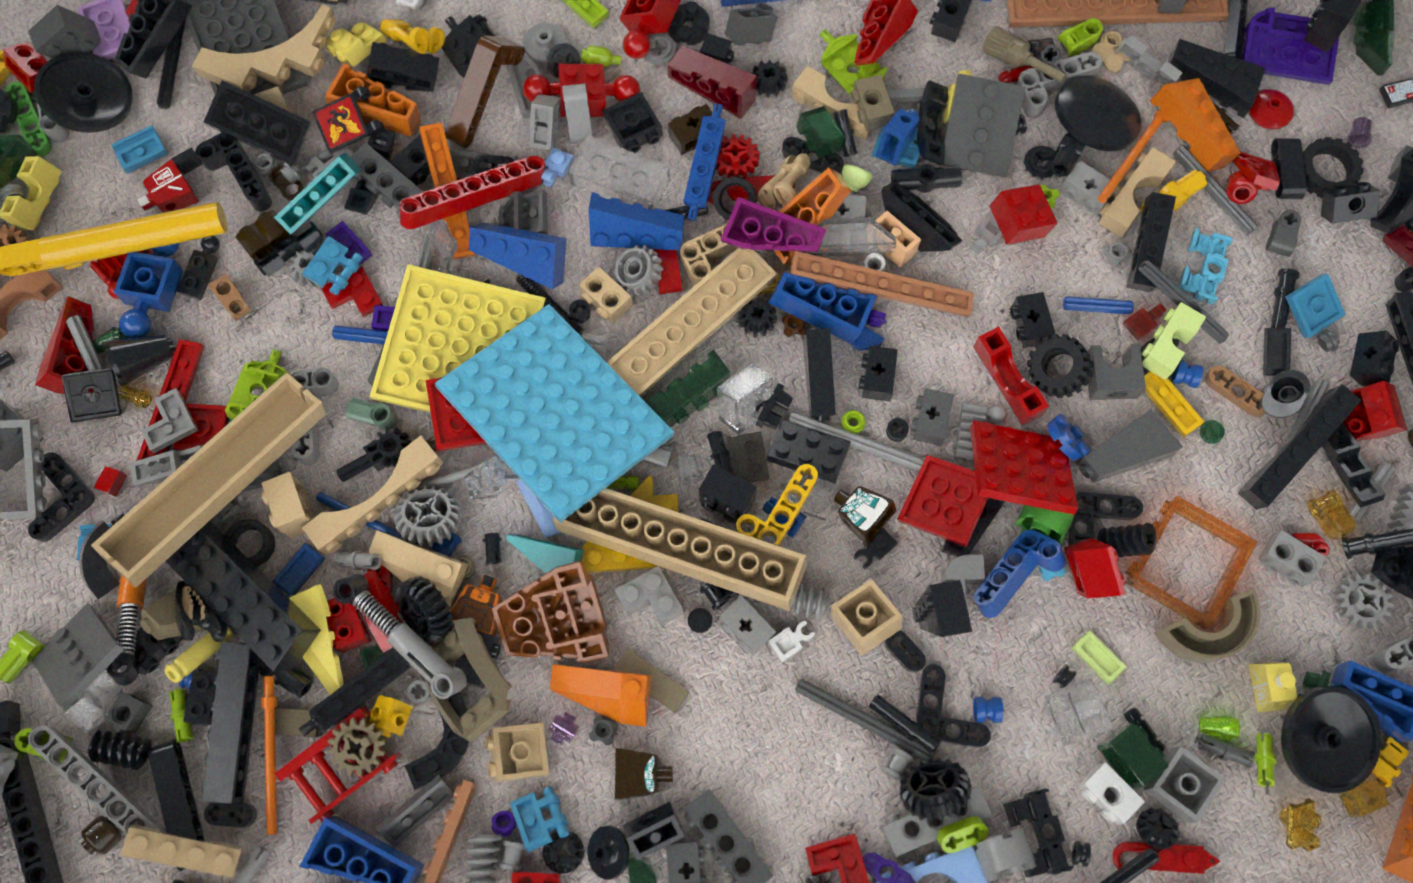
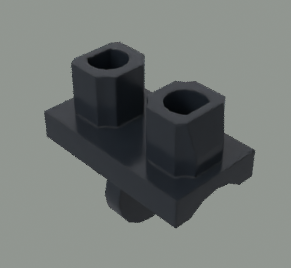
M778 383L769 399L766 398L769 394L767 389H763L760 394L752 393L750 397L754 402L752 410L758 412L760 407H764L757 418L756 426L762 428L765 425L776 430L782 416L773 412L772 409L776 405L787 411L793 400V397L783 391L785 386Z

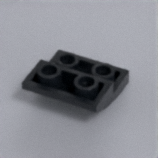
M1413 546L1377 550L1371 573L1393 590L1413 599V551L1411 550Z

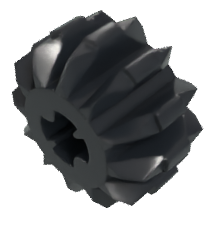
M771 59L767 63L761 60L759 66L754 65L751 74L757 76L756 90H758L759 96L766 94L767 98H769L771 94H774L777 97L779 91L784 92L788 76L785 66L780 67L779 61L773 64Z
M761 297L757 299V302L751 300L748 302V305L746 304L741 308L742 311L738 312V318L740 319L739 327H745V334H749L752 331L753 337L756 338L760 332L765 337L767 330H774L773 324L777 323L776 308L770 307L769 300L765 303H762Z

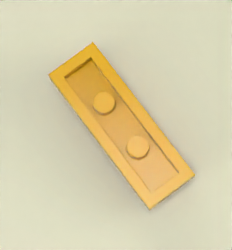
M1152 372L1144 376L1146 385L1144 392L1183 438L1204 423L1202 418L1168 378L1164 380Z

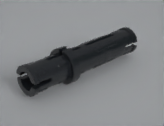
M879 694L873 698L869 708L907 735L908 740L911 742L915 741L930 754L937 750L941 740L924 729L923 724L920 722L916 723Z

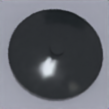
M88 53L59 55L46 62L36 75L35 96L40 109L50 120L66 129L83 133L102 132L120 124L131 110L132 88L127 76L118 66L103 57Z
M1093 76L1071 78L1064 83L1055 98V111L1062 126L1071 136L1088 147L1109 152L1123 150L1130 146L1140 133L1142 122L1136 104L1121 88L1107 80Z
M1320 686L1300 695L1288 709L1281 729V748L1288 768L1304 785L1326 793H1343L1358 787L1372 773L1380 755L1381 732L1374 711L1361 696L1345 688Z

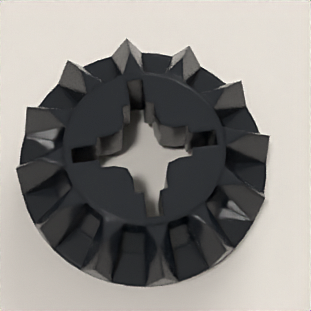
M567 43L557 44L550 49L546 57L547 68L556 78H558L560 64L557 56H567V64H581L579 52L574 46Z
M1047 146L1031 148L1026 153L1023 162L1026 171H1029L1032 177L1036 176L1041 180L1044 178L1051 179L1054 174L1050 167L1057 152ZM1040 160L1041 162L1047 163L1045 167H1043L1042 165L1038 166V161Z
M1150 807L1144 812L1142 811L1137 819V832L1140 838L1151 847L1157 849L1170 848L1177 842L1180 835L1178 829L1179 822H1175L1172 818V813L1167 814L1162 808L1153 809ZM1158 820L1161 823V827L1164 828L1159 835H1157V828L1153 826Z
M569 831L568 836L563 838L559 837L558 832L552 833V842L543 846L542 856L545 865L553 872L560 874L574 871L579 867L584 858L582 840L571 831ZM568 840L567 850L574 856H564L558 863L559 853L553 847H563Z

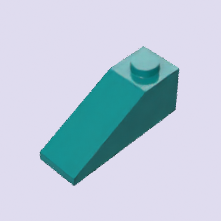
M507 534L506 536L507 541L545 573L550 572L557 566L582 561L584 549L519 534Z

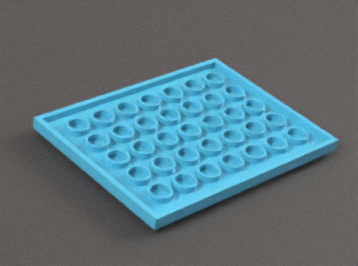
M550 304L435 382L436 388L560 523L674 435V431Z

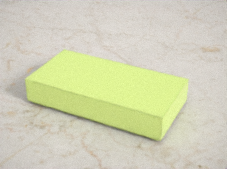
M1090 630L1071 647L1107 685L1111 684L1127 668Z

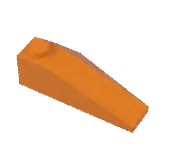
M558 664L552 665L550 690L620 724L647 726L652 675Z

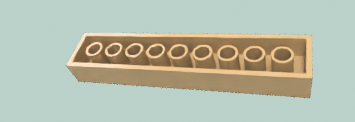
M607 488L561 523L555 517L553 518V523L559 532L787 611L791 609L807 567L806 555Z

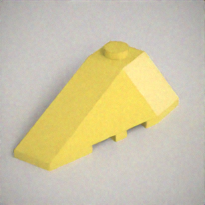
M320 584L289 599L321 629L304 654L303 659L331 695L342 687L344 683L339 657L332 651L335 636L334 631L329 632L326 617L331 616L330 609Z

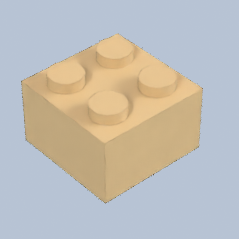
M291 472L262 482L264 491L261 492L264 503L270 507L271 514H269V519L274 528L277 527L282 534L285 533L291 539L305 534L302 527L315 518L305 485Z
M872 579L831 606L832 620L861 656L902 629L903 616Z

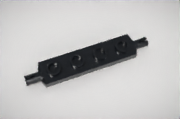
M393 648L310 709L311 719L298 728L299 731L302 732L301 734L304 737L317 727L324 732L409 670V662Z

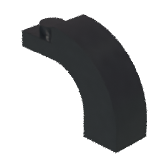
M122 513L118 515L111 521V523L114 525L123 516H125V514ZM100 521L87 534L79 555V568L82 579L90 592L98 600L120 584L110 572L106 561L91 546L112 527H109L105 521Z

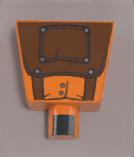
M483 575L479 587L467 584L450 610V613L453 615L452 620L472 617L476 620L474 625L477 632L496 636L497 624L492 607L503 601L500 595L493 593L497 579Z

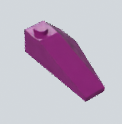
M738 197L721 241L741 249L818 252L826 229Z

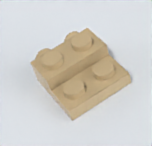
M543 723L498 727L489 730V735L485 736L486 751H491L492 761L488 762L487 771L489 778L493 777L494 783L549 775Z

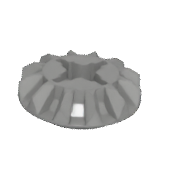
M662 33L648 36L651 47L649 53L644 57L645 61L651 62L653 66L654 64L663 66L664 63L670 62L676 53V45L673 39ZM657 44H658V47H660V49L662 50L661 55L657 54V51H656V48H657L656 45H657Z

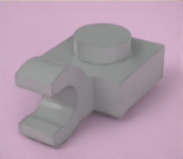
M990 213L975 231L980 237L971 249L979 254L988 242L994 246L1002 236L995 217Z

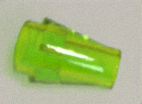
M1232 715L1200 717L1199 732L1231 741L1232 739L1239 738L1240 722L1239 719L1233 718Z

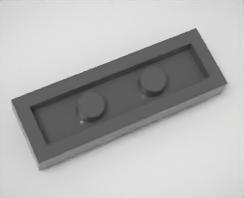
M439 775L436 776L376 827L378 833L393 847L397 846L453 798V789Z

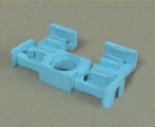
M1195 228L1191 235L1188 251L1195 252L1196 250L1202 252V255L1205 256L1201 272L1196 275L1189 274V267L1186 266L1182 271L1178 287L1183 291L1193 294L1197 292L1194 298L1198 301L1206 299V303L1214 304L1219 298L1215 297L1217 284H1220L1224 279L1228 259L1224 258L1226 248L1233 242V239L1218 233H1214L1210 237L1198 233L1199 229ZM1208 265H1217L1219 273L1210 272Z

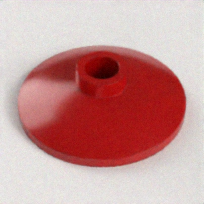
M1265 89L1257 93L1249 114L1252 120L1259 126L1276 130L1289 124L1294 115V107L1291 100L1284 93L1273 89Z

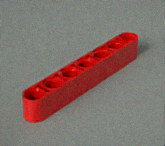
M529 156L401 200L399 204L400 224L406 229H415L505 198L516 191L522 192L539 186L543 183L541 177L545 170V161L539 156Z

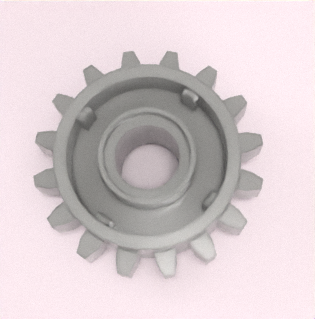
M635 245L632 249L627 248V251L621 254L615 263L616 267L613 273L617 277L615 282L631 296L636 294L640 297L642 293L649 294L654 287H657L659 280L662 278L661 271L663 267L660 266L662 259L657 256L658 253L645 245L642 248L638 245Z

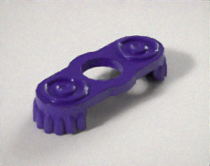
M869 852L862 856L867 873L875 877L878 883H916L913 877L901 869L895 861L887 860L874 852ZM883 867H892L894 874L889 878L881 877L879 872Z

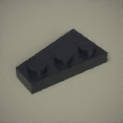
M988 498L967 547L945 539L942 552L957 557L969 555L1005 501Z

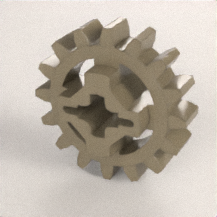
M354 717L350 720V725L343 721L340 724L342 730L335 728L332 731L336 738L328 739V743L333 745V747L327 750V754H334V758L330 763L338 762L340 764L337 769L338 772L346 768L347 776H350L354 770H356L358 776H361L364 768L370 773L373 770L372 763L377 766L381 763L380 758L377 756L385 755L386 751L381 749L380 746L385 745L387 742L384 739L380 740L379 736L383 733V730L376 732L374 730L375 722L368 726L366 725L367 718H363L360 723H357V719ZM356 730H362L367 735L358 734ZM344 736V749L340 751V741ZM361 743L362 747L360 750L352 749L354 744ZM374 743V752L370 758L369 746ZM346 759L356 760L358 764L351 763Z

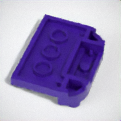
M1266 8V10L1257 13L1245 27L1246 38L1242 60L1266 68L1264 72L1266 75L1330 85L1333 82L1339 37L1327 53L1303 41L1307 34V31L1304 29L1311 18L1275 12V8Z

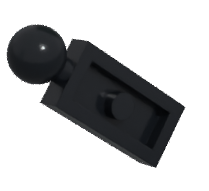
M216 236L202 238V252L193 250L177 288L179 294L202 300L218 261L216 256L211 255L220 247V241Z

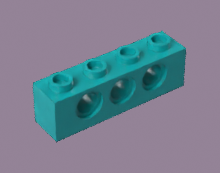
M346 153L338 156L274 218L290 235L293 234L361 171V168Z

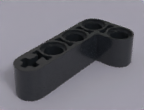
M220 133L196 147L195 154L207 170L214 171L225 165L229 166L242 192L256 211L264 212L271 207L272 199L238 140Z

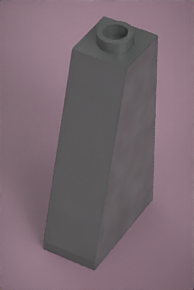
M1151 409L1083 457L1078 465L1080 466L1081 473L1086 478H1090L1094 483L1172 457L1183 446Z

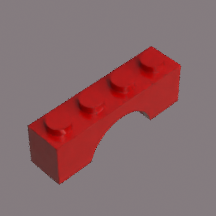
M1000 327L979 336L973 348L1021 425L1024 426L1043 416L1049 405L1037 386L1030 385L1020 374L1012 356L1011 345Z

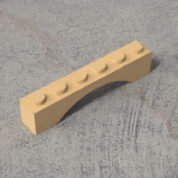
M420 435L401 450L398 463L391 477L376 494L363 503L349 509L336 512H321L304 525L302 529L320 552L325 555L333 553L341 547V543L347 538L356 536L361 531V527L366 523L378 519L384 509L397 504L401 496L407 491H413L417 488L421 480L438 472L443 462Z

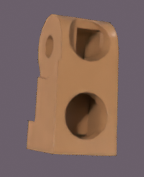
M226 274L208 285L235 321L252 311L242 298L243 296Z

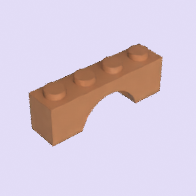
M47 270L17 275L0 289V340L8 334L7 318L16 305L32 299L46 302L63 288Z

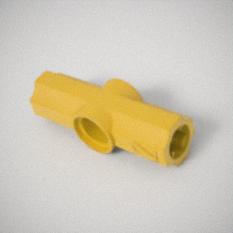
M1193 170L1177 182L1174 180L1169 182L1158 193L1176 196L1173 209L1175 211L1184 205L1191 196L1206 187V176L1201 171ZM1144 203L1140 207L1141 212H1143Z

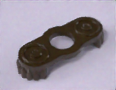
M282 166L273 167L269 172L270 181L281 191L284 198L292 201L304 189L303 185L297 180L294 183L298 186L297 192L292 195L287 194L286 188L292 183L280 173V170L283 168Z

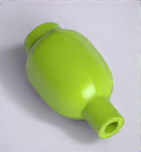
M591 45L587 49L582 48L581 62H585V64H603L604 68H607L611 64L620 65L621 56L613 55L607 48Z

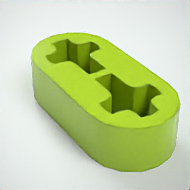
M971 816L942 827L937 833V841L943 851L955 853L984 841L988 835V828L980 817Z

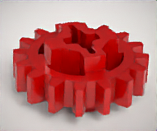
M732 134L731 139L723 136L724 141L721 144L716 166L718 175L726 174L727 179L731 178V176L739 178L740 175L747 178V172L753 174L754 167L759 166L760 152L758 151V145L752 144L751 138L744 140L743 134L739 138Z

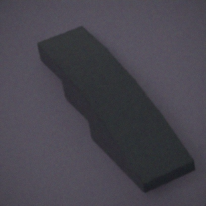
M1341 423L1322 445L1326 455L1360 508L1383 501L1385 493L1371 477L1373 470L1359 453L1361 446L1344 424Z

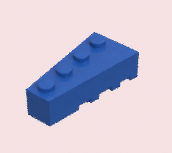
M591 193L589 203L590 246L634 248L635 245H638L642 248L645 245L650 249H681L684 239V215L657 208L650 210L644 208L641 204L634 203V205L622 203L620 199L614 197L607 199L599 197L600 194Z
M485 222L470 227V251L550 289H554L564 282L567 238Z
M784 272L768 303L820 329L830 328V334L853 344L862 333L877 295L870 293L868 295L858 293V290L850 288L844 290L836 288L834 284L816 283L814 279Z
M335 815L324 818L299 867L364 883H415L424 864Z

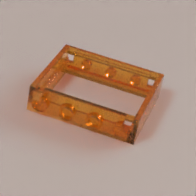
M1176 496L1171 501L1166 500L1159 510V513L1162 514L1159 521L1155 520L1152 523L1156 530L1157 543L1173 513H1176L1236 548L1205 609L1201 613L1139 577L1151 554H1142L1136 562H1131L1125 573L1129 575L1125 583L1206 630L1214 626L1258 541Z

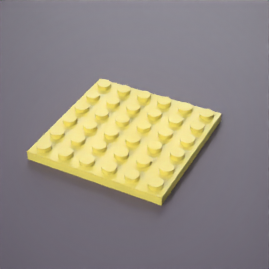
M407 264L370 398L431 413L426 380L442 378L544 308L546 298Z

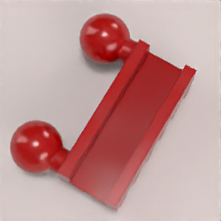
M151 249L137 251L138 253L149 255L153 253ZM127 254L90 262V267L108 286V294L114 299H119L114 294L118 282L115 280L120 276Z

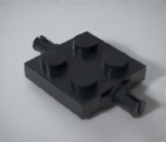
M469 15L460 24H457L451 16L448 17L449 20H445L451 32L445 37L441 48L459 75L465 78L479 39L487 35L473 16Z

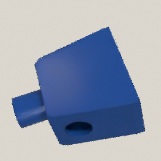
M899 109L883 130L876 154L877 157L894 166L897 165L912 142L919 123V114L915 110L909 109L905 111ZM895 137L899 139L896 144L893 141Z

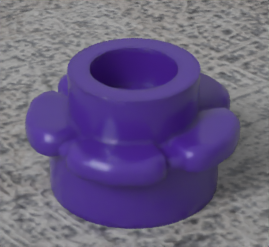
M871 310L867 318L868 325L881 328L882 324L887 323V314Z
M500 811L491 820L493 833L503 837L511 835L513 829L517 827L515 817L509 811Z

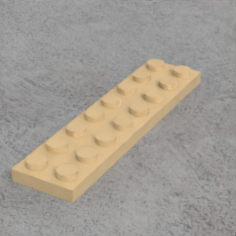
M737 248L606 363L641 397L776 279L777 273L753 249Z

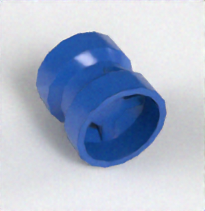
M1180 360L1172 373L1171 382L1176 384L1184 382L1188 387L1196 389L1203 375V366L1197 364L1188 366L1186 361Z
M974 697L973 716L976 723H984L986 719L994 723H1002L1004 709L1001 697H992L987 699V701L984 697Z

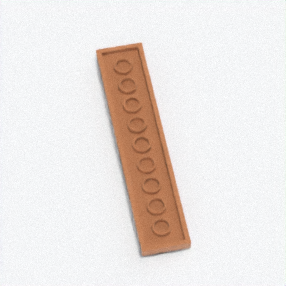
M1006 0L1009 28L1076 26L1091 18L1098 19L1102 25L1227 21L1229 15L1227 0H1187L1180 14L1158 12V0Z

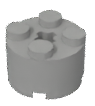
M1023 829L1011 831L1010 835L1001 834L973 846L987 883L1036 867V860Z

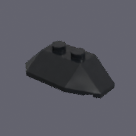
M896 181L882 188L881 193L885 212L891 213L921 239L918 247L920 252L949 251L963 241L957 235L954 228L919 196L901 187Z

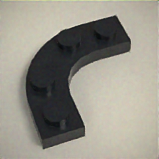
M460 692L447 698L459 718L468 711ZM441 713L444 731L442 740L437 748L429 754L405 765L414 790L426 786L438 775L442 778L451 772L462 760L468 749L470 741L454 733Z

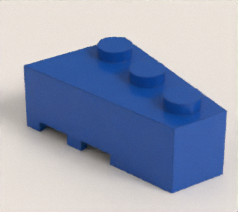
M1351 660L1338 664L1330 686L1345 688L1361 696L1374 711L1380 730L1387 736L1392 737L1398 743L1412 741L1413 687Z

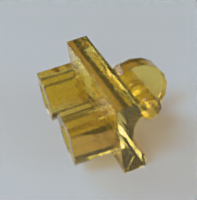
M1307 798L1303 803L1289 804L1288 809L1280 812V821L1287 825V847L1291 850L1302 847L1308 852L1320 847V838L1313 834L1314 829L1321 825L1322 818L1321 815L1315 812V801Z

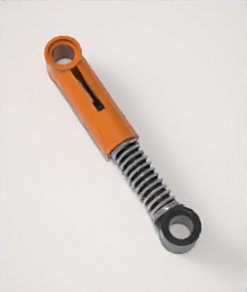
M122 575L120 577L117 608L120 611L118 612L119 619L117 620L116 638L118 637L117 640L124 650L105 669L111 679L118 685L125 686L131 684L136 680L139 673L138 667L135 664L134 647L136 645L134 643H136L135 639L137 638L136 630L138 628L136 626L139 625L137 623L139 621L138 617H140L139 613L144 608L147 578L135 588ZM127 665L123 672L117 673L120 667Z

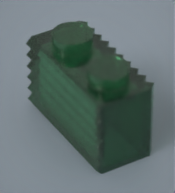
M825 106L800 113L796 124L797 131L806 138L810 151H814L817 157L820 158L842 150L844 134H842L834 119L825 109Z

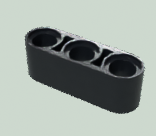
M1275 138L1271 145V159L1276 164L1280 180L1275 191L1276 198L1302 200L1306 193V177L1301 140L1299 138Z

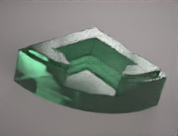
M629 859L630 883H657L654 872L646 863L636 859Z

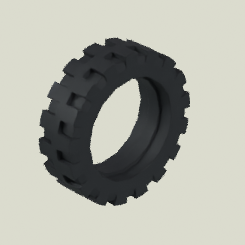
M1325 137L1323 140L1319 138L1314 143H1310L1303 151L1307 191L1323 198V191L1333 189L1334 186L1356 185L1364 171V168H1362L1363 160L1359 158L1358 155L1360 153L1358 150H1354L1352 148L1353 145L1348 142H1342L1343 140L1340 138L1332 139V137ZM1326 154L1337 158L1345 167L1346 179L1344 181L1332 182L1320 177L1314 169L1313 157Z

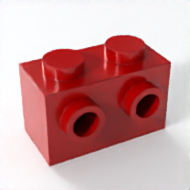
M336 598L327 601L331 615L326 617L327 625L330 631H334L335 636L333 649L337 648V650L345 653L371 642L362 613L357 607L352 606L350 603H340Z

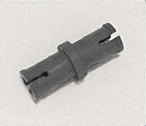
M1205 733L1201 734L1199 739L1208 742L1209 745L1198 742V749L1216 754L1224 761L1229 759L1247 768L1252 766L1253 761L1245 759L1243 756L1254 759L1255 753L1253 751L1234 746L1233 742L1228 740L1221 741Z

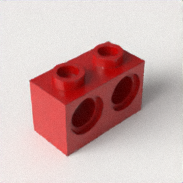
M28 41L4 48L5 67L30 93H33L36 75L48 61L42 54L35 52L34 47Z

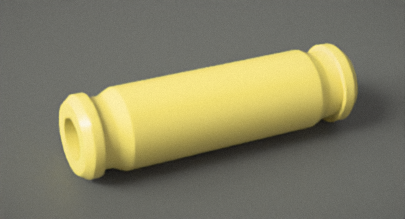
M227 626V633L222 642L214 641L209 632L173 660L172 664L165 667L167 677L175 683L182 681L183 677L188 676L221 648V643H226L233 638V632L230 627Z

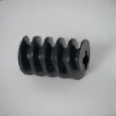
M1145 523L1143 525H1127L1126 527L1102 528L1098 532L1097 540L1112 546L1116 550L1118 558H1122L1124 556L1131 557L1133 555L1140 556L1153 553L1157 544V535L1154 526L1151 523Z
M99 729L90 741L88 756L95 763L101 762L102 764L139 770L148 760V749L152 748V740L146 738L142 743V738L137 736L132 741L131 735H126L123 738L121 733H116L113 736L112 731H106L102 734V731Z

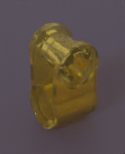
M1327 491L1325 496L1317 500L1311 499L1307 502L1310 514L1316 519L1329 539L1340 540L1354 530L1355 520L1335 491ZM1336 522L1342 526V530L1336 526Z

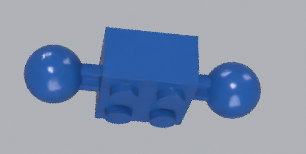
M180 243L152 248V255L138 252L127 254L114 290V294L125 305L134 306L132 310L126 311L119 320L120 331L126 337H145L150 332L151 320L147 315L148 309L170 312L183 270L173 258H167V256L175 254L180 247Z

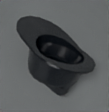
M1297 370L1279 372L1270 381L1262 398L1261 405L1263 410L1268 415L1276 418L1290 417L1299 412L1309 393L1310 383L1308 378Z

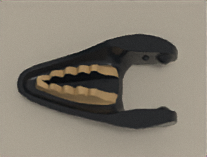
M179 581L175 590L176 623L183 640L192 641L194 639L195 629L193 625L208 630L214 641L222 642L227 633V624L185 581Z

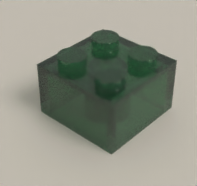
M1134 723L1118 728L1096 746L1117 774L1131 788L1146 786L1169 767L1165 762L1166 757L1159 748L1153 747L1147 740L1148 735L1139 725L1136 726Z

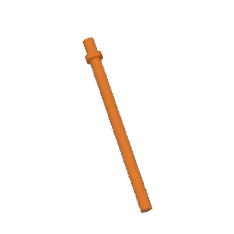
M1161 109L1155 112L1154 119L1100 193L1098 196L1099 202L1105 203L1161 123L1166 122L1162 117L1164 112Z

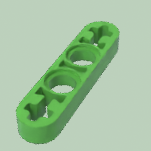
M15 81L8 84L5 91L10 93L12 98L17 101L18 114L16 120L27 146L37 156L47 155L52 149V143L39 126V113L30 92L21 82ZM17 91L22 99H18L16 97ZM30 106L27 113L20 114V110L23 107ZM37 123L35 130L27 131L29 125ZM36 138H39V139L41 140V146H40V147H39V144H38Z

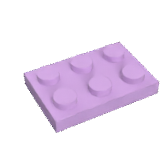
M95 0L77 7L79 15L95 22L102 42L93 49L94 55L107 60L115 58L123 34L128 32L130 26L129 18L125 14L127 9L124 1Z

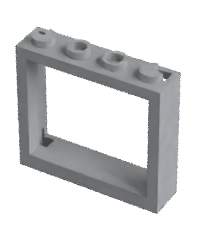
M38 418L0 420V428L22 427L28 509L0 511V519L37 518L45 511L47 500L43 497V487L45 486L46 478L41 468V463L44 461V451L40 448V438L43 431H40Z

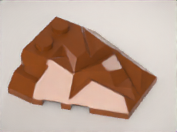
M582 561L555 567L550 572L492 607L506 655L538 658L539 655L551 656L553 660L573 658L577 659V662L593 661L609 657L610 655L605 615L593 576L588 574L587 568Z

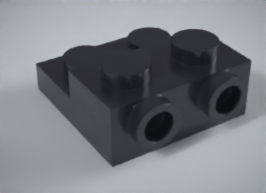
M642 92L602 110V115L623 154L627 152L634 154L640 150L642 145L646 143L653 145L663 136L662 125Z

